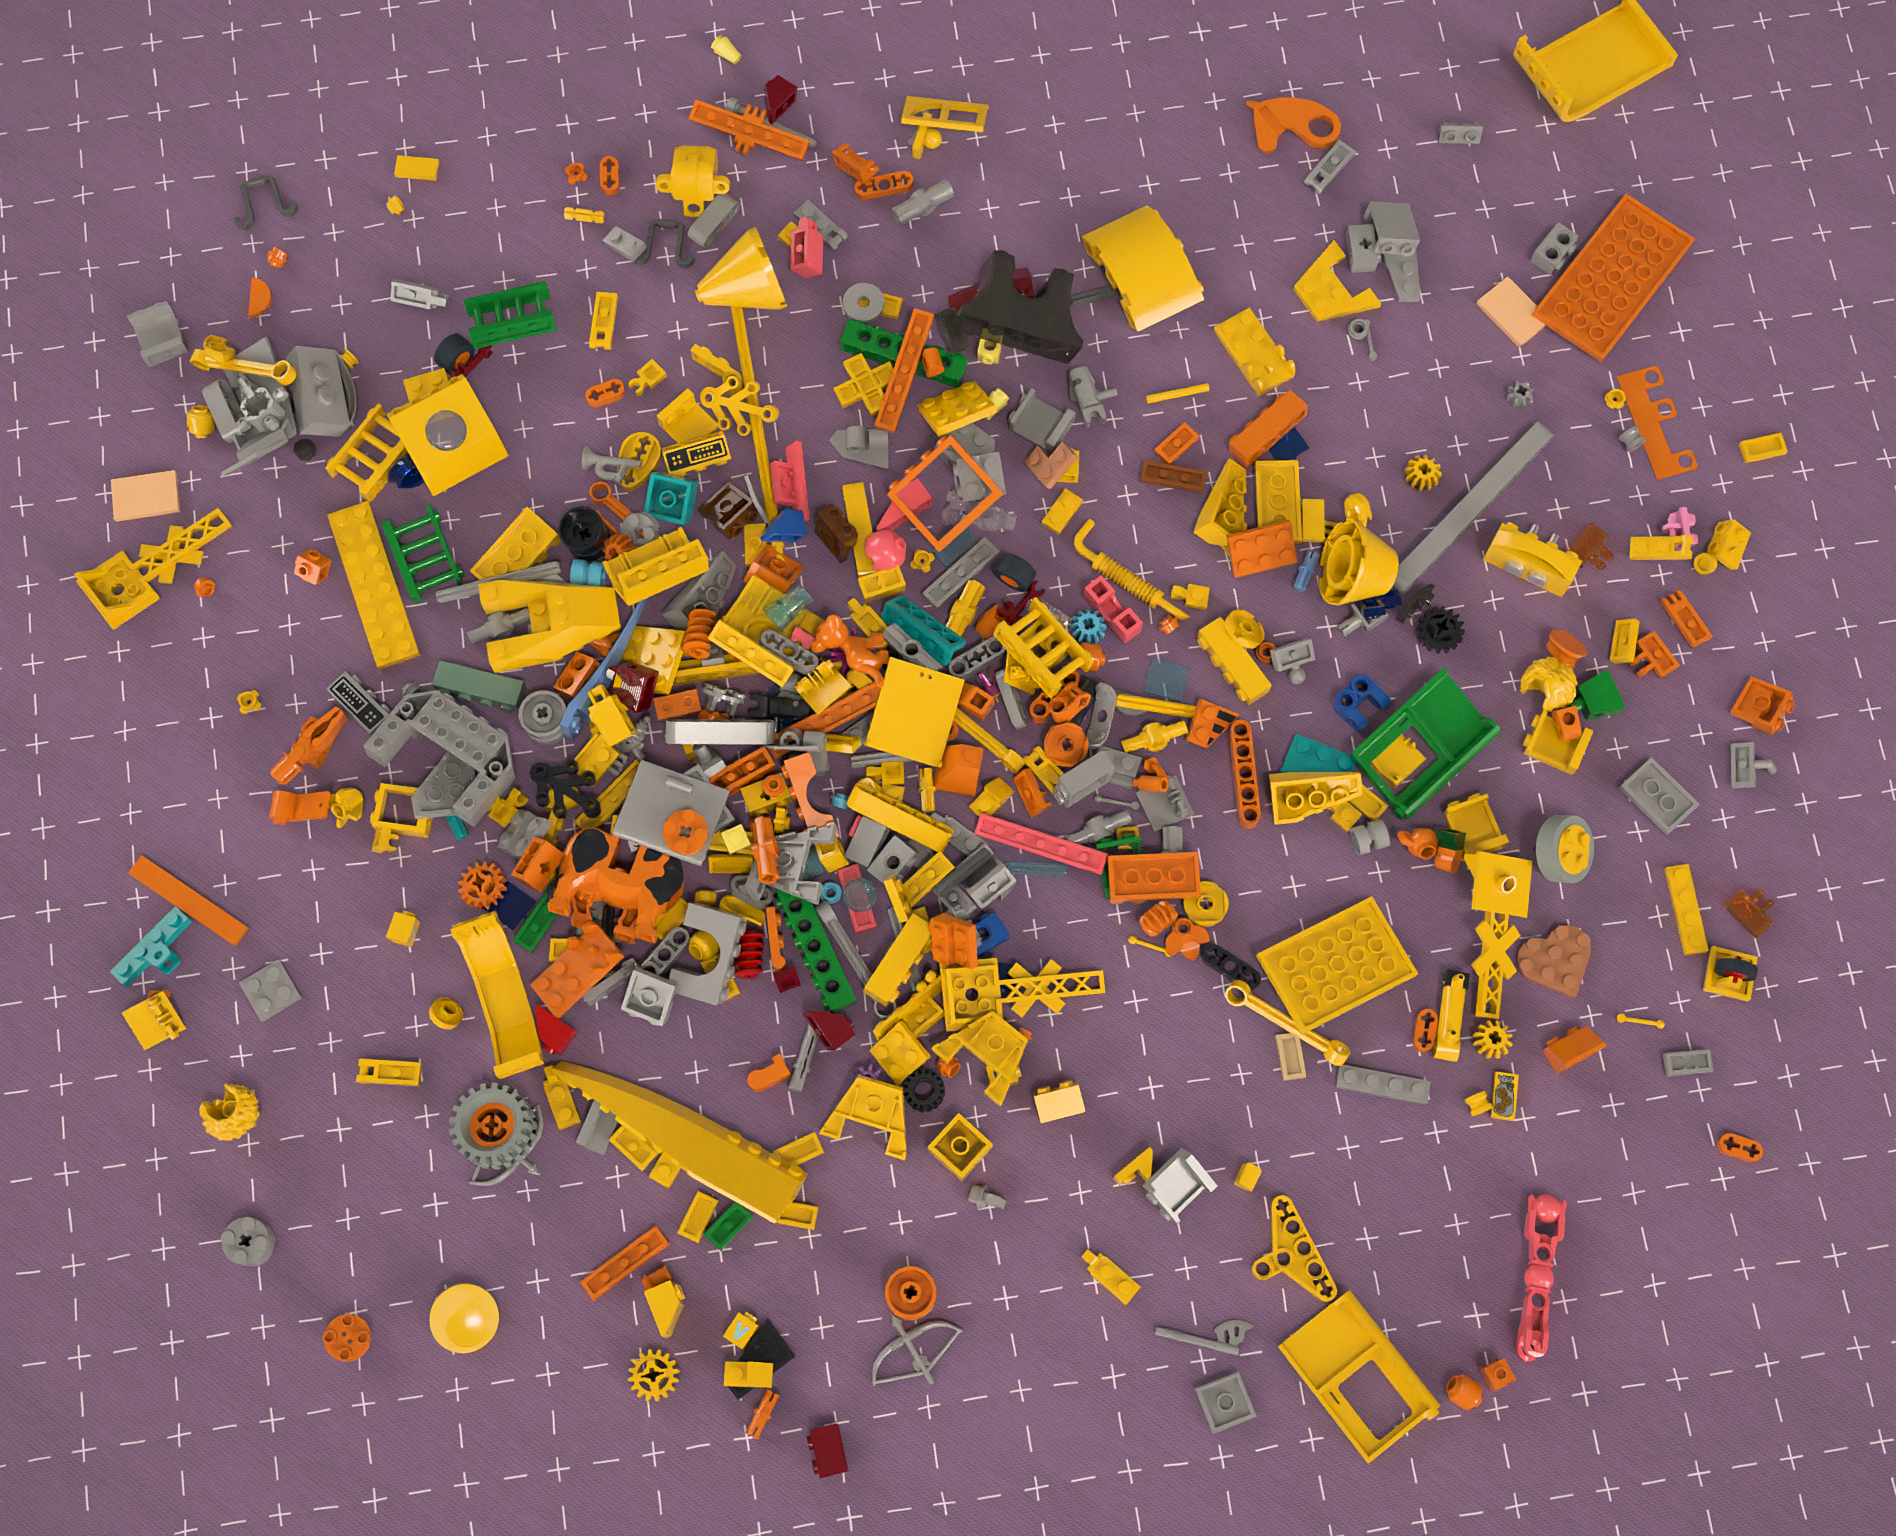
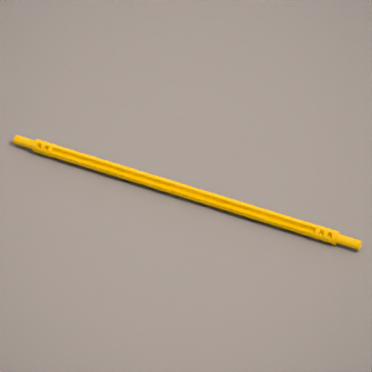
M731 307L745 388L748 382L755 381L743 309L742 307ZM751 384L750 389L753 392L755 391V385ZM757 393L746 397L747 403L759 406ZM749 413L769 525L771 520L778 515L777 504L774 503L771 470L762 418L759 415ZM771 542V546L783 554L784 542ZM776 555L777 559H780L783 562H785L781 555Z

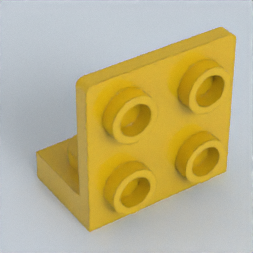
M688 388L657 415L659 426L676 443L711 434L718 428V423L696 403L694 393Z

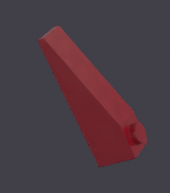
M1028 268L1006 270L948 296L950 316L957 317L1034 307V291Z

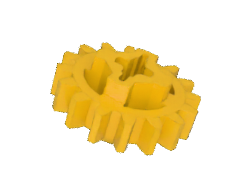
M648 1349L647 1356L639 1353L641 1359L639 1361L632 1360L636 1365L635 1368L628 1369L629 1372L633 1373V1376L628 1378V1381L634 1382L631 1390L638 1389L637 1397L639 1398L645 1394L646 1401H650L652 1396H654L656 1402L660 1400V1395L668 1398L667 1391L676 1390L672 1386L673 1382H679V1379L674 1378V1375L680 1372L679 1369H673V1366L677 1363L676 1360L669 1362L670 1354L667 1353L662 1357V1350L659 1349L656 1355H654L652 1349ZM656 1359L663 1361L668 1368H660ZM646 1362L647 1367L642 1373H639L641 1366ZM652 1369L655 1372L664 1373L657 1376L655 1382L653 1379L645 1377L652 1374ZM665 1378H669L665 1387L661 1389V1383L663 1382V1380ZM640 1382L648 1383L650 1385L651 1392L645 1390L641 1386Z

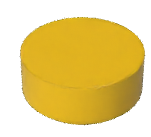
M1701 553L1694 559V568L1699 574H1710L1717 568V559L1711 553Z

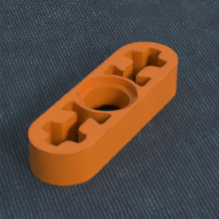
M900 171L871 177L865 184L857 181L854 186L855 195L860 200H870L906 193L913 188V176L908 171ZM901 179H905L907 184L903 185ZM893 180H895L896 187H893ZM881 182H888L890 187L882 190L878 185ZM872 184H875V191H873ZM861 187H865L867 192L863 193Z

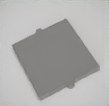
M746 475L744 479L752 501L766 524L769 522L760 495L749 476Z

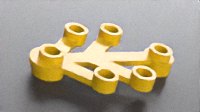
M729 376L726 382L717 388H704L700 393V401L703 406L712 408L718 419V427L721 430L730 429L732 421L725 416L720 405L728 408L738 425L737 432L741 436L750 434L752 429L751 425L746 423L739 410L759 415L765 422L776 421L779 417V410L775 405L760 407L742 402L749 395L759 392L760 385L756 381L748 382L744 389L730 398L721 395L730 389L740 386L741 382L738 376ZM732 378L736 381L735 386L731 385ZM751 384L755 385L754 392L750 389ZM708 394H711L712 396L711 401H708L707 399ZM766 410H769L771 413L769 418L765 414ZM723 420L727 421V427L722 425ZM743 425L747 428L746 433L742 431Z

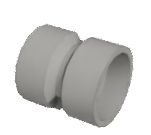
M1381 819L1368 822L1367 827L1359 825L1350 828V838L1359 856L1372 852L1373 848L1379 850L1390 846L1389 834Z

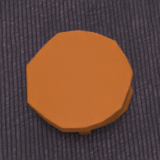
M1552 629L1549 633V641L1546 644L1547 650L1567 667L1576 669L1578 659L1588 654L1585 645L1567 631Z

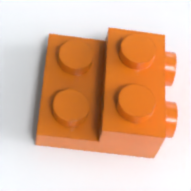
M1751 676L1731 709V715L1752 723V728L1773 736L1775 731L1780 732L1785 722V719H1783L1786 713L1790 714L1795 706L1793 692Z
M945 913L931 918L928 930L932 936L929 950L933 954V960L947 966L956 963L969 969L978 967L976 925Z

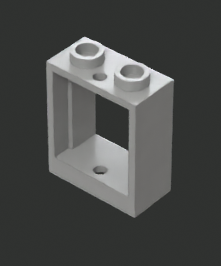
M1103 750L1058 778L1054 789L1056 801L1060 805L1063 804L1066 809L1110 782L1115 766Z

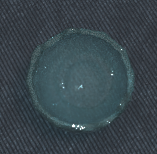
M854 879L844 887L843 901L847 908L852 911L865 912L870 910L877 901V890L874 884L867 879Z

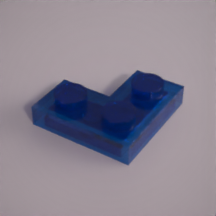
M1390 590L1384 595L1355 601L1354 604L1364 618L1376 619L1380 615H1386L1385 609H1392L1395 605H1402L1401 595L1397 590Z

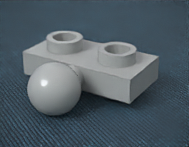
M1310 638L1270 650L1274 671L1280 672L1291 668L1288 678L1291 683L1296 685L1303 683L1306 678V673L1300 668V665L1316 660L1312 639Z

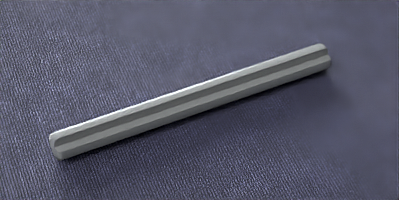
M558 561L439 590L436 592V599L439 603H444L479 594L478 584L496 580L531 581L561 573V566Z

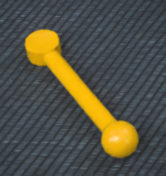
M1133 935L1128 938L1130 944L1137 943L1163 952L1167 957H1171L1165 948L1139 940Z
M1622 1013L1616 1017L1619 1023L1625 1021L1654 1025L1659 1029L1665 1026L1663 1020L1651 1021L1626 1017Z

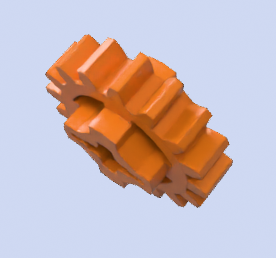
M484 861L481 866L478 862H475V868L472 869L468 866L469 872L461 874L464 880L458 881V884L462 887L458 889V893L470 908L475 906L478 910H481L484 905L486 909H490V903L497 905L496 899L504 898L501 891L507 890V887L503 884L507 882V879L503 876L504 872L494 863L490 865L487 861Z

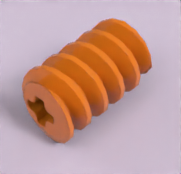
M696 609L689 613V620L685 631L686 636L684 638L685 643L683 645V651L687 655L698 659H705L710 656L707 651L711 649V645L708 643L712 641L708 637L713 630L711 627L715 626V621L713 620L717 617L715 612L707 609Z

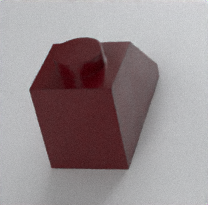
M779 75L772 81L769 80L764 87V102L766 110H768L767 116L770 124L777 121L796 102L798 87Z
M814 1010L802 1013L827 1051H835L856 1035L853 1031L854 1026L847 1017Z

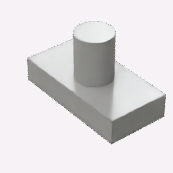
M697 744L693 748L697 757L692 761L695 766L699 764L707 778H710L726 767L723 760L711 748L708 749L705 744Z

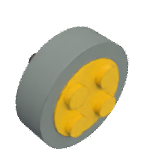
M1554 815L1543 823L1538 833L1537 841L1533 845L1537 863L1543 876L1551 882L1577 883L1587 875L1593 861L1594 840L1591 829L1584 819L1579 816Z

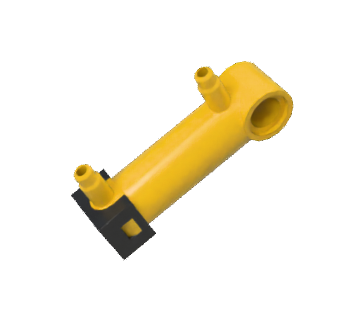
M1447 970L1443 974L1441 987L1443 993L1437 1036L1433 1047V1058L1453 1062L1458 1060L1461 1045L1459 1039L1465 994L1469 986V973Z

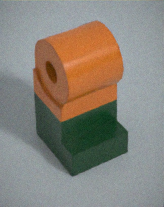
M1450 828L1438 830L1437 839H1439V845L1435 857L1436 869L1455 873L1458 870L1464 849L1465 832Z

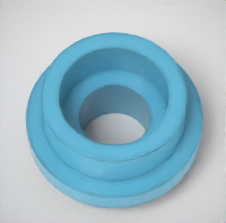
M836 793V796L831 795V805L848 809L846 802L849 796L841 793Z
M827 882L822 885L823 888L820 896L822 901L826 900L829 904H835L841 899L842 890L837 883ZM829 890H833L835 892V895L833 897L827 896V892Z

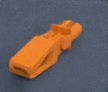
M335 706L303 732V735L288 755L284 751L282 752L284 757L270 770V774L278 783L286 785L300 771L304 773L301 767L329 747L349 721L343 711Z

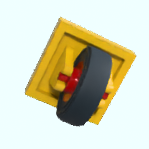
M1712 946L1710 948L1703 991L1742 1001H1750L1753 982L1756 980L1758 967L1756 966L1758 957Z

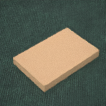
M1506 277L1476 303L1519 348L1546 327L1544 323L1532 316L1537 305L1509 277Z
M175 470L111 480L113 515L116 522L180 512L178 479Z

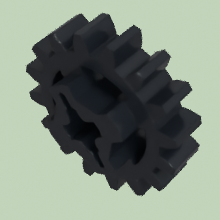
M1444 606L1441 607L1440 611L1433 607L1431 613L1426 610L1423 614L1424 617H1420L1418 621L1420 624L1416 627V630L1420 631L1417 639L1423 638L1421 645L1425 646L1428 644V651L1435 648L1437 654L1440 653L1441 649L1448 653L1450 647L1455 650L1458 646L1457 643H1461L1463 640L1461 636L1465 633V630L1461 629L1464 621L1458 622L1457 619L1460 615L1456 614L1453 616V609L1446 612ZM1442 624H1443V625H1444L1443 628H1442L1443 631L1440 632V634H1439V636H1438V635H1437L1438 629H1439V628L1442 626Z

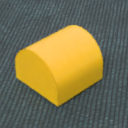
M1250 1162L1242 1164L1234 1185L1252 1192L1262 1170Z

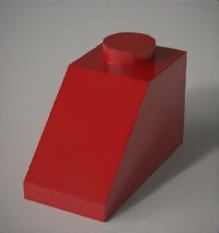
M537 1005L535 1012L539 1040L544 1044L542 1048L551 1055H554L556 1052L562 1056L577 1033Z

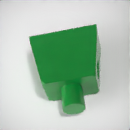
M1609 670L1603 671L1576 688V699H1573L1572 703L1567 705V707L1576 706L1577 712L1582 711L1586 720L1621 713L1626 707Z

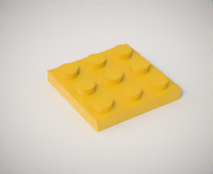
M975 381L965 382L956 389L946 390L939 396L927 398L922 403L917 404L919 413L938 437L997 413L995 404Z
M635 626L619 665L634 662L659 671L654 693L669 695L684 652L683 645L686 633L680 630Z

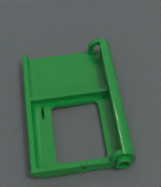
M1443 667L1361 743L1350 756L1393 808V814L1400 820H1408L1501 733V730L1495 721L1489 717H1483L1448 675L1447 669ZM1413 726L1434 751L1437 758L1398 796H1395L1373 770L1371 762L1405 730Z

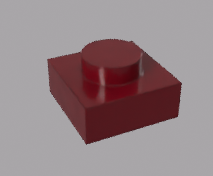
M794 965L773 973L780 993L801 985Z

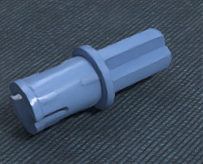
M1308 550L1303 564L1298 568L1299 574L1294 588L1299 592L1306 591L1311 576L1315 574L1314 569L1320 557V554L1316 551L1311 555L1312 550Z

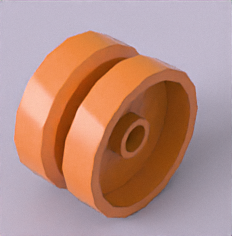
M906 1266L898 1269L890 1276L885 1287V1298L888 1307L896 1316L903 1320L915 1321L924 1318L932 1311L936 1302L937 1290L934 1280L927 1271L919 1267ZM908 1290H914L916 1293L911 1299L907 1297Z

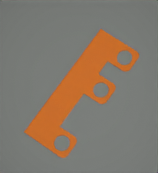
M1652 366L1616 376L1625 394L1626 402L1635 425L1639 429V434L1646 439L1643 445L1657 480L1695 470L1698 467V463L1694 453L1691 450H1684L1671 454L1659 424L1660 421L1676 417L1677 411L1673 401L1670 398H1664L1651 402L1646 389L1664 384V378L1659 367ZM1647 372H1656L1659 376L1656 383L1647 382L1645 379ZM1661 403H1667L1671 406L1672 411L1669 415H1661L1659 413L1658 406ZM1682 455L1690 456L1692 465L1687 468L1682 467L1679 464V457Z

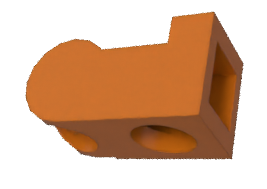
M780 1053L772 1057L774 1064L762 1070H754L749 1073L747 1082L751 1090L762 1092L791 1077Z

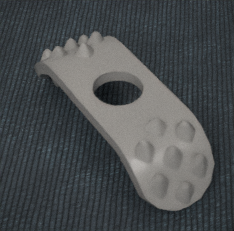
M1101 682L1097 683L1095 687L1096 702L1090 727L1085 736L1088 739L1089 747L1101 746L1107 740L1116 706L1117 696L1115 690L1108 684ZM1101 710H1105L1107 712V719L1101 723L1098 720V714Z

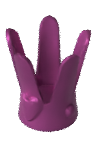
M990 670L993 687L983 674H979L984 688L976 679H974L984 692L999 702L997 696L1001 695L994 670Z

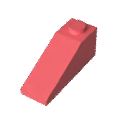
M918 478L907 484L897 494L916 516L932 506V497ZM892 501L877 526L876 532L884 529L893 531L909 521V518Z

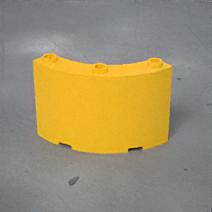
M1146 205L1081 236L1087 255L1099 267L1102 265L1105 267V276L1113 289L1118 288L1123 298L1120 300L1129 326L1137 332L1204 300L1202 295L1204 291L1203 286L1196 279L1183 251L1181 240L1175 238L1156 209L1153 210Z

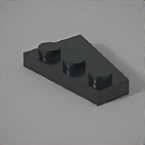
M767 1318L737 1362L773 1363L774 1374L796 1356ZM728 1386L737 1400H740L755 1388Z

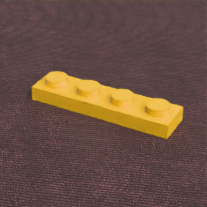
M1689 864L1666 867L1664 870L1684 956L1706 953L1709 950Z

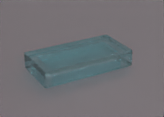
M967 527L941 552H938L935 548L932 554L947 569L971 550L979 540Z

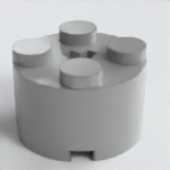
M251 1217L236 1219L228 1225L221 1235L222 1249L226 1257L232 1262L243 1266H259L265 1263L273 1253L276 1239L272 1228L268 1224ZM248 1238H252V1239L249 1241L250 1246H246V1243H247V1239H248Z

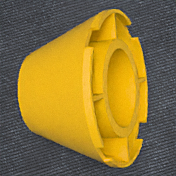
M1346 519L1344 523L1339 522L1329 534L1320 558L1319 565L1323 566L1322 578H1318L1321 596L1326 603L1337 606L1388 593L1398 573L1399 562L1396 551L1357 520Z

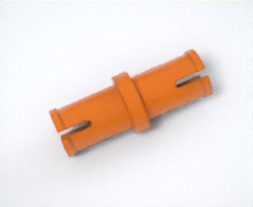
M766 1389L758 1409L755 1408L753 1411L755 1415L747 1431H745L747 1435L759 1440L767 1420L770 1421L772 1417L770 1414L780 1395Z

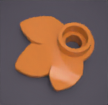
M1181 917L1174 921L1172 933L1166 938V950L1169 956H1173L1180 951L1185 958L1195 961L1199 955V944L1207 943L1210 939L1207 931L1202 926L1194 925L1190 919ZM1179 926H1185L1187 932H1180Z

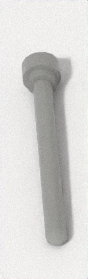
M730 97L725 107V110L738 115H743L746 109L742 106L740 100L734 97ZM766 117L764 124L810 140V147L817 145L816 140L776 121L770 124Z

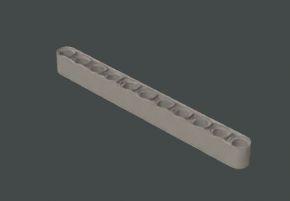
M1537 421L1398 566V573L1393 587L1404 595L1546 447L1555 434L1541 422Z

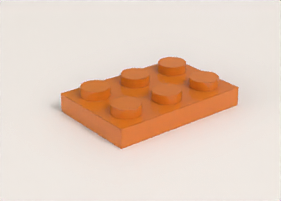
M1289 520L1226 535L1232 573L1235 578L1297 563L1292 525Z

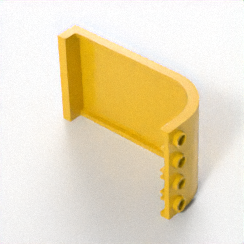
M1622 0L1620 5L1536 51V47L1531 49L1527 43L1528 37L1524 35L1518 39L1513 54L1516 61L1563 122H1571L1589 114L1672 67L1678 56L1636 0Z

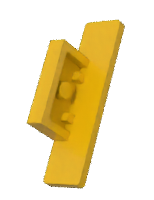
M941 976L936 977L933 982H929L925 990L914 993L906 1004L897 1007L889 1018L880 1021L876 1025L873 1033L878 1042L901 1021L907 1025L916 1038H919L944 1017V1011L933 1000L942 992Z

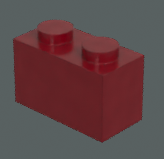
M839 1424L810 1430L807 1442L809 1450H814L816 1459L812 1460L814 1474H819L820 1478L849 1472Z

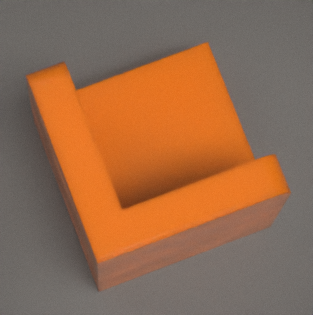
M998 604L978 618L975 630L986 640L994 637L993 634L997 625L1003 620L1010 625L1005 618L997 614L996 610L1001 608Z

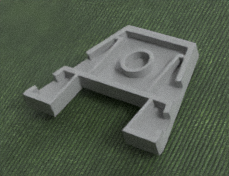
M835 822L827 823V826L820 828L816 826L810 827L807 831L797 834L796 832L775 836L774 838L780 851V856L777 857L780 878L775 883L764 884L811 903L819 904L823 888L820 882L802 881L811 844H833L837 831Z

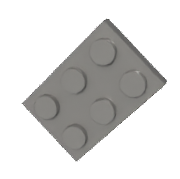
M1652 757L1619 787L1666 835L1673 831L1700 805Z

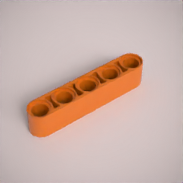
M1240 719L1232 724L1229 732L1239 824L1245 829H1253L1258 824L1261 811L1250 724ZM1241 728L1245 731V735L1239 736L1234 730ZM1237 750H1245L1248 756H1239ZM1242 770L1247 771L1250 777L1243 778L1239 772ZM1249 792L1253 798L1247 800L1242 797L1241 793ZM1245 813H1251V814H1253L1254 817H1255V820H1254V821H1248V820H1246L1245 817H1244V814H1245Z

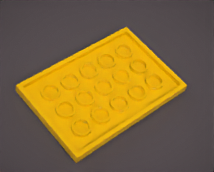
M1373 897L1256 955L1301 1035L1418 975L1417 970Z

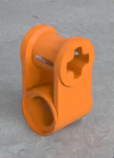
M1072 681L1049 702L1048 709L1057 724L1068 723L1081 709L1088 705L1091 695L1088 692H1083L1078 688V684Z

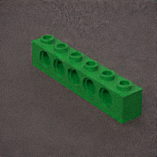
M849 319L840 339V347L842 351L854 355L862 353L864 358L882 364L890 361L894 367L904 335L886 332L881 327H871L860 320L853 321ZM864 337L870 339L868 341H861V339ZM882 344L890 345L887 348L880 347ZM925 344L924 349L937 348L942 363H947L949 366L944 367V371L941 374L928 378L920 360L915 375L955 388L960 387L968 368V358L958 352L951 353L945 351L940 346L933 347Z
M776 889L778 897L774 898L779 910L784 909L787 915L783 919L788 930L793 929L796 937H793V941L797 949H802L805 954L802 960L806 969H812L814 977L811 980L815 989H821L824 997L820 999L825 1010L830 1009L831 1013L835 1014L857 1004L853 991L812 903ZM799 903L802 905V908L798 912H792L790 910L791 905ZM803 923L811 925V929L807 932H801L799 927ZM818 943L820 949L817 952H810L808 950L809 945ZM827 963L830 968L827 972H819L817 970L819 964ZM830 983L839 985V989L834 993L826 990Z

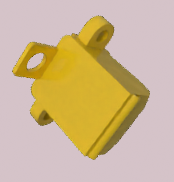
M683 145L675 147L671 174H660L657 176L655 186L660 192L672 193L673 199L683 200L684 216L699 217L705 210L704 201H712L715 194L727 193L730 187V180L726 176L717 175L718 155L716 148ZM696 204L700 207V210L692 212L688 209V206Z

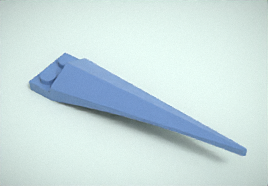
M648 598L638 602L627 625L604 661L581 691L569 703L560 722L565 738L574 741L576 735H580L583 729L582 721L585 723L591 721L588 708L593 706V703L588 695V691L600 684H603L608 689L611 679L606 677V672L611 666L618 667ZM600 694L599 696H597V698L599 699V701H602V700H603V697H602L601 694Z

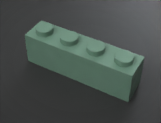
M441 660L432 682L434 689L441 694L447 693L457 696L459 700L464 702L477 701L478 704L484 707L497 706L500 710L512 713V711L519 712L527 689L524 681Z

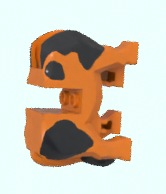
M585 828L575 833L569 839L563 851L564 855L560 863L559 876L553 881L547 891L548 911L569 917L572 902L574 911L570 918L571 925L582 929L583 924L593 922L590 915V907L593 905V902L602 901L611 907L623 909V913L618 919V925L613 931L616 940L635 944L636 938L656 944L657 932L654 929L656 921L661 915L670 910L683 895L684 877L680 859L640 845L631 872L627 874L625 870L616 868L622 853L619 837L593 828Z

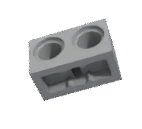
M1558 222L1535 250L1530 262L1549 275L1555 269L1559 271L1566 262L1564 259L1566 255L1571 256L1578 245L1575 243L1579 236Z

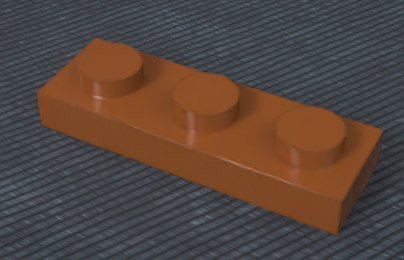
M1144 460L1140 482L1203 494L1207 471Z

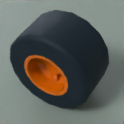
M451 334L437 347L434 361L440 368H444L450 374L451 370L456 372L458 363L465 366L473 358L475 349L460 334Z
M1005 553L993 570L995 576L1001 582L1021 592H1025L1036 576L1035 569L1029 563L1010 553Z

